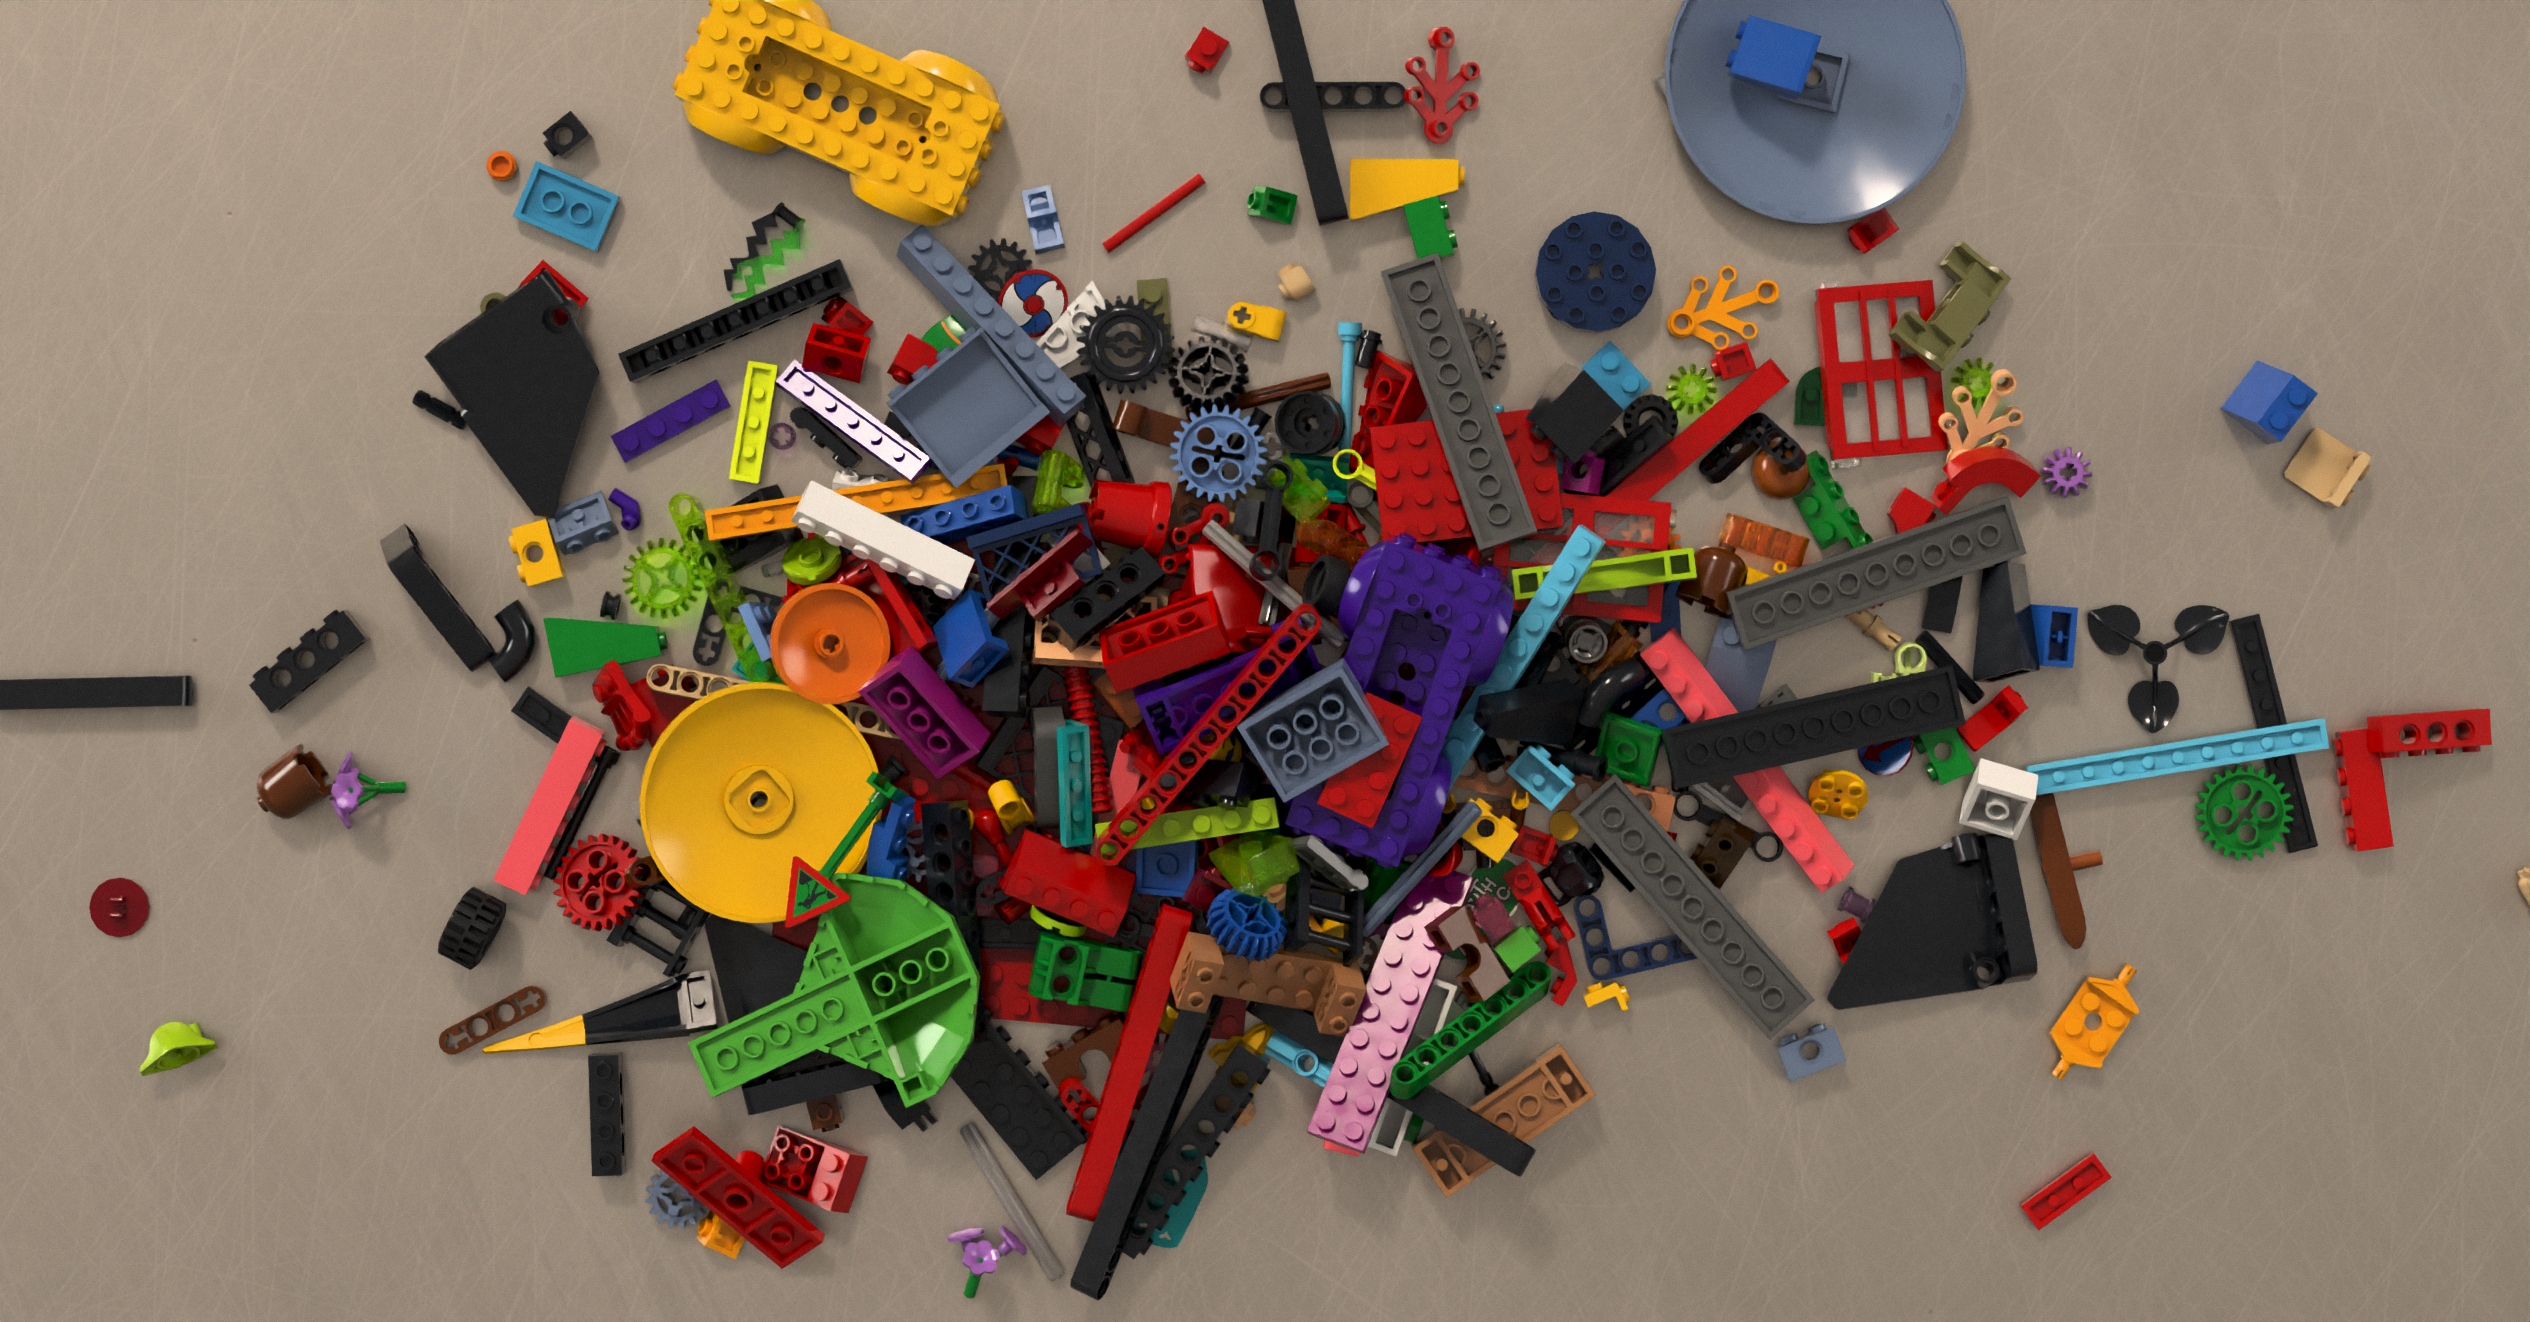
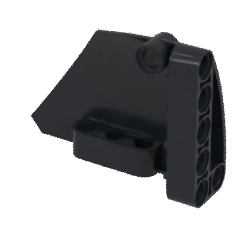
M546 269L442 340L424 357L460 404V413L466 424L535 516L554 518L577 439L600 372L577 321L580 314L577 302L572 298L565 297L562 289ZM557 309L564 310L568 315V319L561 318Z

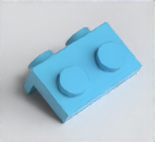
M1529 744L1506 772L1552 811L1570 789H1573L1576 785L1571 780L1575 775L1562 764L1558 768L1549 761L1552 755L1541 745L1538 744L1534 748Z

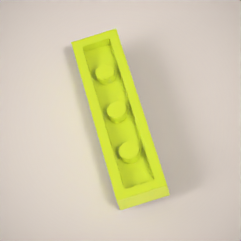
M748 360L729 479L760 484L778 365Z

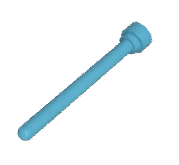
M1338 322V335H1341L1340 341H1343L1341 407L1346 415L1347 426L1344 437L1339 443V451L1351 449L1355 341H1358L1359 335L1362 334V323ZM1344 453V454L1340 455L1339 457H1341V458H1350V455H1351V454H1350V453Z

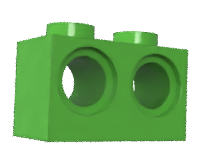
M1518 924L1493 944L1492 947L1510 970L1514 972L1541 951L1537 945L1541 942V939L1529 925L1524 929L1521 924Z

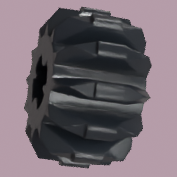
M905 585L918 609L919 605H922L919 601H923L924 606H921V608L924 610L920 612L928 625L933 627L938 622L937 617L942 618L945 614L940 609L941 606L947 605L948 602L940 600V596L936 595L934 590L924 585Z

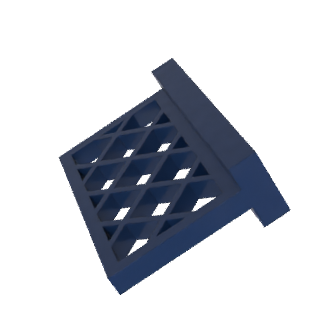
M1084 503L1074 504L966 537L969 549H972L986 602L988 603L993 599L991 586L996 577L1011 584L1024 569L1030 568L1027 566V563L1034 550L1041 554L1047 553L1037 547L1042 535L1049 533L1057 537V545L1067 535L1071 526L1081 523L1084 534L1093 542V545L1089 547V551L1086 550L1083 553L1091 556L1094 569L1086 572L1078 569L1076 571L1082 580L1103 574L1088 520L1090 515L1087 505ZM1064 529L1061 535H1059L1058 533L1054 532V531H1058V530ZM1036 537L1033 543L1026 541L1028 539ZM1022 542L1030 547L1023 562L1009 555L1014 543ZM1007 546L1004 552L998 549ZM992 550L1002 556L994 571L984 565L981 553ZM1078 557L1071 562L1073 566L1075 565ZM1006 558L1020 566L1013 581L998 574ZM986 572L992 574L989 580Z

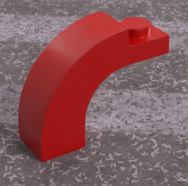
M1992 446L1975 448L1958 455L1942 468L1948 478L1937 485L1930 498L1940 511L1948 515L1964 496L1976 486L1984 483H1999L2022 498L2041 475L2033 464L2012 450Z

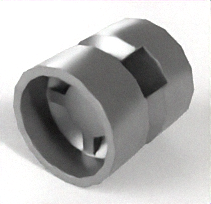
M1574 616L1565 623L1562 629L1563 643L1576 660L1582 663H1592L1604 655L1607 650L1608 641L1605 633L1593 618Z

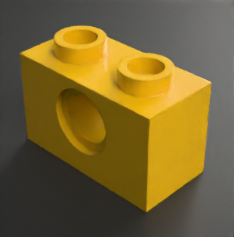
M548 519L511 529L513 536L509 537V542L513 553L519 554L521 565H518L517 569L522 583L527 582L528 587H534L566 577L558 546ZM538 545L543 550V557L539 562L534 563L529 558V550L533 546Z
M1478 797L1476 801L1470 798L1468 802H1475L1481 808L1482 814L1461 837L1494 862L1499 863L1519 835L1515 831L1517 825L1504 815L1498 819L1490 813L1493 807ZM1481 820H1489L1493 823L1494 832L1491 836L1482 837L1479 835L1477 825Z

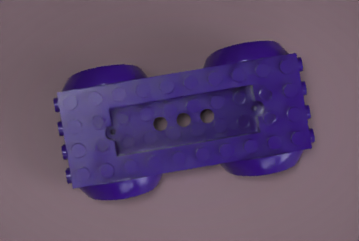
M1400 533L1399 536L1393 535L1390 539L1373 545L1362 555L1344 589L1338 613L1339 628L1350 642L1344 659L1358 680L1364 694L1368 692L1390 702L1389 696L1391 692L1400 691L1406 697L1405 705L1402 708L1422 716V720L1373 828H1370L1317 804L1327 779L1285 803L1279 796V799L1289 812L1285 824L1291 826L1290 830L1302 836H1307L1308 833L1318 836L1328 846L1336 847V844L1348 848V853L1362 858L1365 855L1376 858L1375 862L1387 868H1392L1393 865L1398 867L1405 857L1424 852L1436 831L1445 806L1452 776V764L1443 753L1466 688L1484 684L1492 674L1502 651L1514 608V592L1506 581L1508 577L1501 575V569L1487 564L1484 568L1473 564L1474 560L1461 554H1457L1456 557L1444 554L1446 549L1435 544L1428 543V546H1422L1416 543L1417 538L1405 533ZM1411 663L1414 665L1416 675L1413 679L1404 680L1400 677L1399 667L1401 664Z

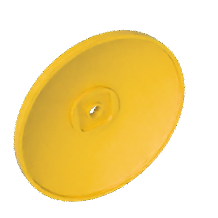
M751 682L729 686L704 696L683 710L667 726L654 745L646 762L639 793V812L644 839L654 862L666 880L694 905L719 917L739 922L771 923L786 920L793 857H800L817 871L822 869L870 801L868 799L875 789L866 780L873 771L879 774L877 764L862 734L834 705L806 700L797 695L790 687L781 683ZM804 690L805 692H807V693H809V694H811V695L817 696V695H815V694H813V693H810V692ZM756 791H762L767 796L766 803L761 807H755L750 803L751 795ZM881 809L834 874L838 872L858 874L867 860L873 824L881 820Z

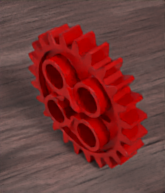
M602 833L599 834L598 838L588 835V843L581 839L577 840L579 849L568 847L571 854L569 858L561 856V860L565 863L564 868L556 867L555 869L561 873V878L553 880L554 883L560 885V889L554 891L553 894L562 897L558 901L557 906L566 908L562 915L571 918L572 924L578 926L581 924V928L586 930L592 928V930L600 932L603 927V929L610 931L613 926L612 922L619 926L623 925L622 916L629 919L632 918V914L629 911L631 907L635 909L640 908L635 902L636 898H645V895L639 892V889H633L628 886L624 878L626 868L641 858L635 857L638 852L637 849L629 847V842L619 841V837L613 835L608 837V835ZM602 856H605L604 864L599 868V860ZM635 867L634 875L641 881L640 877L645 875L646 871ZM584 877L583 885L578 888L579 879ZM622 877V885L617 889L616 883ZM601 897V905L596 910V901Z

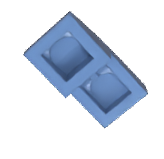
M1045 185L1021 191L1035 253L1039 254L1065 248L1051 186Z

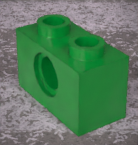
M1955 727L1919 734L1913 738L1919 755L1924 753L1929 763L1925 766V769L1932 782L1937 781L1938 785H1944L1975 770ZM1939 743H1944L1949 749V754L1944 760L1937 759L1934 754V749Z

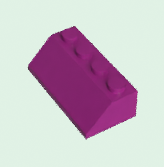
M912 645L890 659L858 691L937 779L979 753L990 735L985 726Z

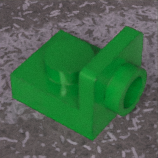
M1254 186L1247 199V215L1262 217L1283 224H1291L1298 195L1267 186Z

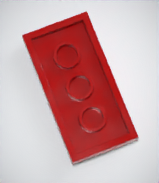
M1366 692L1365 696L1389 741V745L1328 778L1317 804L1373 828L1422 720V716Z

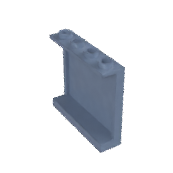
M973 326L958 337L961 340L958 346L952 350L948 345L935 356L938 362L930 368L925 364L911 375L914 379L912 383L907 387H904L901 383L887 394L891 399L886 404L954 488L960 486L1050 413L987 336L982 327L977 330Z

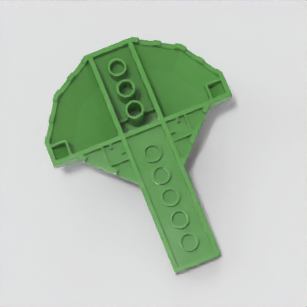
M845 872L834 874L831 877V881L852 896V900L821 914L818 922L819 927L814 941L810 944L803 964L804 969L799 982L796 983L793 994L688 1042L711 1097L714 1098L816 1050L833 1054L847 1062L870 1069L894 1080L906 1108L939 1094L973 1042L981 978L954 916L903 880Z

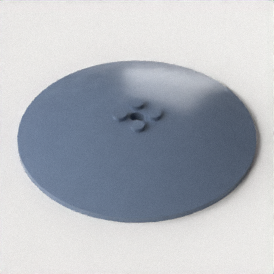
M1684 0L1674 20L1668 40L1665 57L1666 98L1676 133L1687 154L1701 173L1726 196L1754 212L1780 221L1818 225L1840 223L1866 216L1894 203L1923 180L1939 161L1957 128L1963 108L1967 72L1965 48L1958 22L1948 0ZM1752 15L1822 36L1811 68L1817 69L1820 72L1821 81L1816 85L1805 82L1802 93L1794 100L1727 76L1730 68L1726 67L1725 64L1730 50L1736 51L1740 39L1735 38L1740 22H1747L1749 16Z

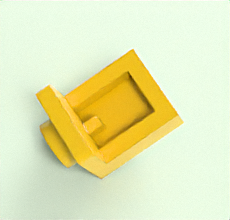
M1603 981L1596 982L1586 987L1588 992L1582 994L1588 1008L1615 996L1621 1011L1624 1012L1628 1010L1626 1003L1631 1001L1625 986H1618L1616 981L1604 985Z

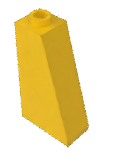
M1350 159L1349 221H1359L1404 208L1403 205L1437 195L1438 197L1457 193L1458 185H1464V167H1459V160Z

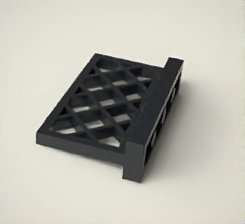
M1041 664L1028 682L1027 691L1030 692L1031 703L1029 709H1026L1025 718L1004 717L974 761L978 767L997 779L1011 781L1018 793L1033 803L1034 793L1031 794L1023 788L1021 776L1034 774V769L1020 772L1017 755L1034 752L1030 710L1031 708L1051 707L1052 705L1068 703V708L1072 707L1071 702L1067 700L1070 697L1069 693H1066L1067 698L1049 700L1048 689L1054 680L1065 687V692L1068 684L1064 683L1065 679L1046 665ZM1045 695V700H1046V702L1039 704V702L1041 701V699H1042L1043 696ZM1094 698L1092 699V703H1096V707L1093 708L1094 712H1098L1103 704ZM1028 720L1029 727L1022 728ZM1030 731L1033 748L1016 751L1015 737L1019 733ZM1011 745L1012 752L1005 753ZM1013 756L1016 773L1003 775L994 769L1002 758ZM1017 777L1018 784H1016L1009 778Z

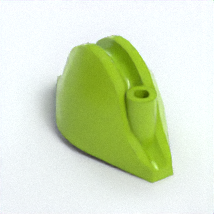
M181 1022L166 1023L160 1026L152 1035L149 1054L140 1067V1073L142 1076L175 1069L201 1058L218 1047L214 1040L202 1037L197 1023L190 1024L189 1026Z

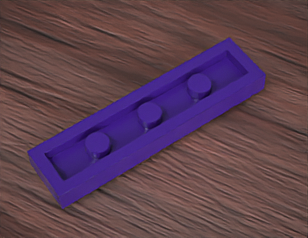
M714 380L613 434L611 438L622 459L627 463L731 407L718 380Z

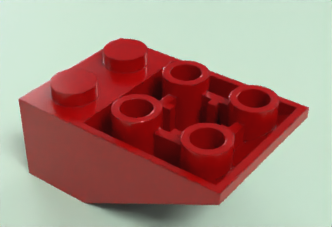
M778 1124L765 1160L760 1181L828 1211L849 1213L868 1156Z

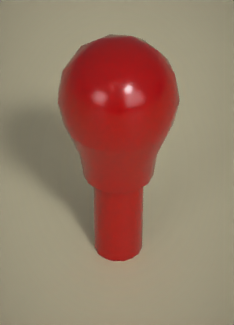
M991 809L981 810L974 819L975 829L990 845H993L1002 864L1010 862L1012 855L1003 840L1004 835L1001 821L997 813Z

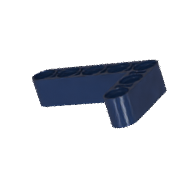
M1580 895L1574 902L1573 909L1587 969L1595 979L1608 980L1698 959L1693 953L1686 954L1682 952V940L1676 934L1612 949L1600 901L1594 895ZM1586 899L1593 900L1596 905L1595 912L1590 916L1582 915L1579 910L1580 904ZM1591 929H1599L1602 932V941L1597 945H1590L1586 940V935ZM1658 944L1665 945L1668 950L1666 958L1661 961L1654 960L1652 957V949ZM1628 951H1634L1638 955V963L1634 967H1626L1622 962L1623 955ZM1599 958H1605L1609 962V969L1604 974H1597L1593 970V964Z

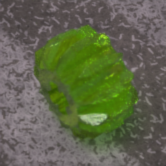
M1982 358L1976 359L1975 366H1973L1970 359L1965 360L1964 366L1966 370L1960 366L1954 369L1961 378H1950L1951 383L1964 386L1971 392L1973 409L1976 408L1977 399L1980 405H1983L1992 388L1990 379L1993 374H1990L1989 371L1993 368L1994 364L1989 362L1982 368ZM1980 377L1982 382L1979 384H1983L1982 389L1972 390L1970 388L1972 382H1969L1970 378ZM1962 393L1963 395L1959 400L1964 399L1966 397V393Z
M1690 364L1689 374H1687L1683 366L1678 367L1681 378L1675 374L1669 376V379L1676 383V386H1666V391H1675L1676 395L1669 397L1668 401L1671 403L1677 399L1680 401L1676 406V411L1678 412L1683 409L1685 404L1687 405L1688 415L1693 414L1694 404L1700 413L1704 412L1705 408L1701 401L1712 405L1714 400L1706 394L1717 393V388L1707 387V384L1715 380L1714 376L1704 380L1703 376L1707 372V368L1703 367L1698 374H1695V364ZM1690 381L1696 383L1694 387L1697 385L1699 387V392L1695 393L1693 398L1687 396L1689 392L1684 393V387L1688 386Z

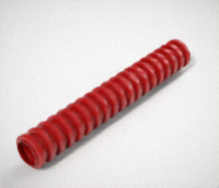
M1065 666V670L1062 672L1067 678L1064 680V683L1068 684L1066 693L1070 694L1067 700L1071 702L1072 706L1069 707V711L1073 712L1071 719L1089 725L1092 815L1111 812L1114 809V805L1110 804V800L1113 798L1108 793L1111 790V787L1107 786L1109 777L1105 776L1108 770L1103 765V763H1106V759L1102 758L1104 749L1100 748L1103 742L1098 737L1101 735V731H1097L1099 722L1095 720L1098 714L1093 709L1096 707V703H1092L1094 694L1090 692L1093 686L1088 681L1091 679V675H1087V671L1090 669L1087 667Z

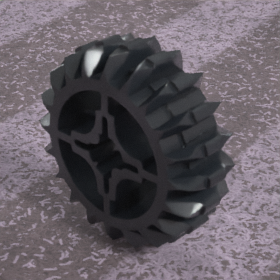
M1212 335L1209 342H1205L1204 337L1200 336V344L1197 345L1192 340H1189L1188 350L1179 347L1178 352L1181 357H1172L1171 361L1175 367L1168 369L1169 375L1172 376L1168 382L1169 386L1174 388L1172 391L1174 398L1180 397L1179 403L1182 407L1189 404L1190 412L1194 413L1199 407L1201 412L1202 406L1208 412V409H1212L1213 404H1216L1217 408L1221 406L1224 408L1226 404L1229 405V401L1235 404L1239 403V398L1236 394L1243 395L1246 393L1243 384L1249 383V377L1245 375L1249 371L1248 364L1243 363L1245 361L1244 354H1237L1238 347L1235 344L1228 347V340L1225 338L1217 344L1216 336ZM1204 357L1200 364L1192 365L1196 360ZM1216 357L1227 361L1233 368V372L1218 367ZM1210 368H1212L1214 377L1211 375V379H1207L1206 385L1203 375L1210 372ZM1185 379L1192 380V383L1201 385L1202 393L1197 394L1190 390L1185 384ZM1226 386L1220 392L1213 394L1217 387Z

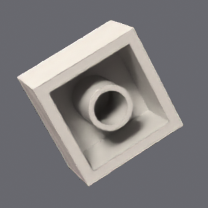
M1981 758L1963 797L1959 824L2017 840L2036 799L2038 775Z

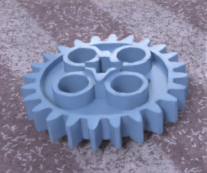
M1213 404L1211 413H1208L1202 406L1201 416L1199 417L1190 412L1189 415L1192 422L1189 424L1182 420L1180 423L1185 429L1184 432L1174 431L1173 433L1180 439L1179 442L1170 443L1171 447L1178 449L1177 453L1169 456L1170 459L1178 460V464L1172 467V471H1182L1178 482L1187 479L1189 483L1186 491L1191 490L1193 487L1198 488L1197 498L1203 492H1207L1208 501L1210 502L1214 494H1218L1221 502H1224L1226 493H1229L1232 499L1235 500V490L1237 489L1246 494L1245 484L1249 483L1255 486L1256 481L1252 477L1253 474L1261 475L1262 473L1257 464H1266L1267 461L1259 457V453L1267 451V447L1258 445L1265 436H1255L1254 434L1259 425H1248L1251 418L1250 415L1243 419L1239 418V408L1233 414H1230L1229 405L1227 404L1223 412H1218L1216 404ZM1208 427L1214 431L1215 438L1211 443L1205 444L1198 439V431L1201 428ZM1230 434H1241L1245 440L1244 445L1239 449L1231 448L1227 443V438ZM1217 445L1223 446L1222 451L1242 454L1245 456V459L1238 460L1222 456L1220 461H1216L1213 454L1195 452L1192 450V447L1199 446L1215 450ZM1195 458H1206L1209 462V469L1204 473L1196 472L1192 467V462ZM1228 462L1235 463L1239 468V474L1233 479L1226 478L1222 473V467Z

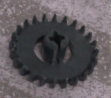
M1132 295L1128 297L1126 304H1123L1121 297L1117 296L1116 305L1114 306L1108 299H1105V310L1095 305L1094 309L1097 316L1093 317L1088 314L1085 316L1090 322V326H1079L1086 333V336L1077 337L1076 339L1078 342L1085 344V347L1078 349L1077 353L1087 356L1080 362L1081 366L1091 365L1087 376L1097 373L1096 385L1107 380V391H1110L1114 384H1117L1119 394L1123 393L1125 385H1128L1132 394L1135 393L1136 384H1139L1143 390H1146L1147 379L1157 384L1154 373L1166 374L1161 364H1171L1172 361L1165 356V353L1175 351L1174 348L1166 345L1167 342L1175 337L1173 335H1165L1164 333L1171 327V324H1160L1165 314L1161 313L1154 316L1155 304L1144 309V298L1137 305H1134ZM1129 322L1137 325L1144 331L1147 342L1139 341L1137 336L1129 331H1121L1114 338L1105 336L1111 327L1119 323ZM1124 336H1128L1130 342L1135 345H1145V348H1129L1127 353H1123L1121 347L1114 344H1106V341L1118 343V341L1124 340ZM1104 348H1112L1115 354L1122 358H1131L1138 351L1146 352V355L1139 363L1133 366L1121 367L1108 359Z

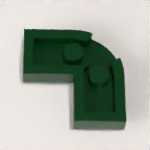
M1820 367L1805 373L1796 386L1793 425L1824 426L1825 413ZM1857 383L1841 384L1842 396L1856 398Z

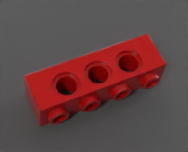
M2490 709L2367 717L2369 753H2381V758L2400 757L2399 751H2408V756L2427 755L2426 749H2435V754L2454 753V747H2462V752L2481 751L2480 746L2492 745ZM2456 726L2459 729V734L2457 738L2454 733ZM2429 728L2432 731V737L2430 740L2427 735ZM2402 729L2405 733V739L2403 742L2400 738V733Z

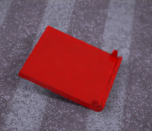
M1188 544L1190 552L1185 554V559L1190 560L1192 597L1211 590L1213 591L1227 631L1230 652L1248 653L1262 647L1273 635L1271 627H1263L1258 623L1266 588L1216 545ZM1244 546L1253 555L1259 549V546ZM1296 548L1292 550L1289 567L1300 566L1299 562H1295ZM1267 555L1257 557L1270 569L1271 557ZM1287 576L1285 583H1287V584L1289 585V583H1288V576ZM1282 602L1276 623L1286 620L1292 613Z

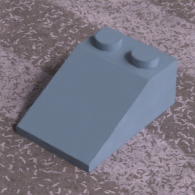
M1718 617L1704 667L1738 712L1756 709L1777 639L1743 650L1734 621Z

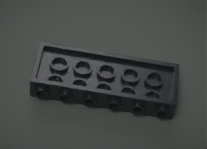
M984 1004L987 1041L970 1045L951 1074V1078L1037 1180L1080 1144L1086 1143L1087 1136L1085 1133L1087 1131L1076 1118L1073 1120L1066 1112L1067 1108L1059 1094L1054 1097L1047 1089L1050 1083L1040 1071L1035 1074L1028 1066L1031 1060L1021 1048L1016 1051L1009 1041L1012 1037L1002 1025L996 1027L990 1018L993 1014Z

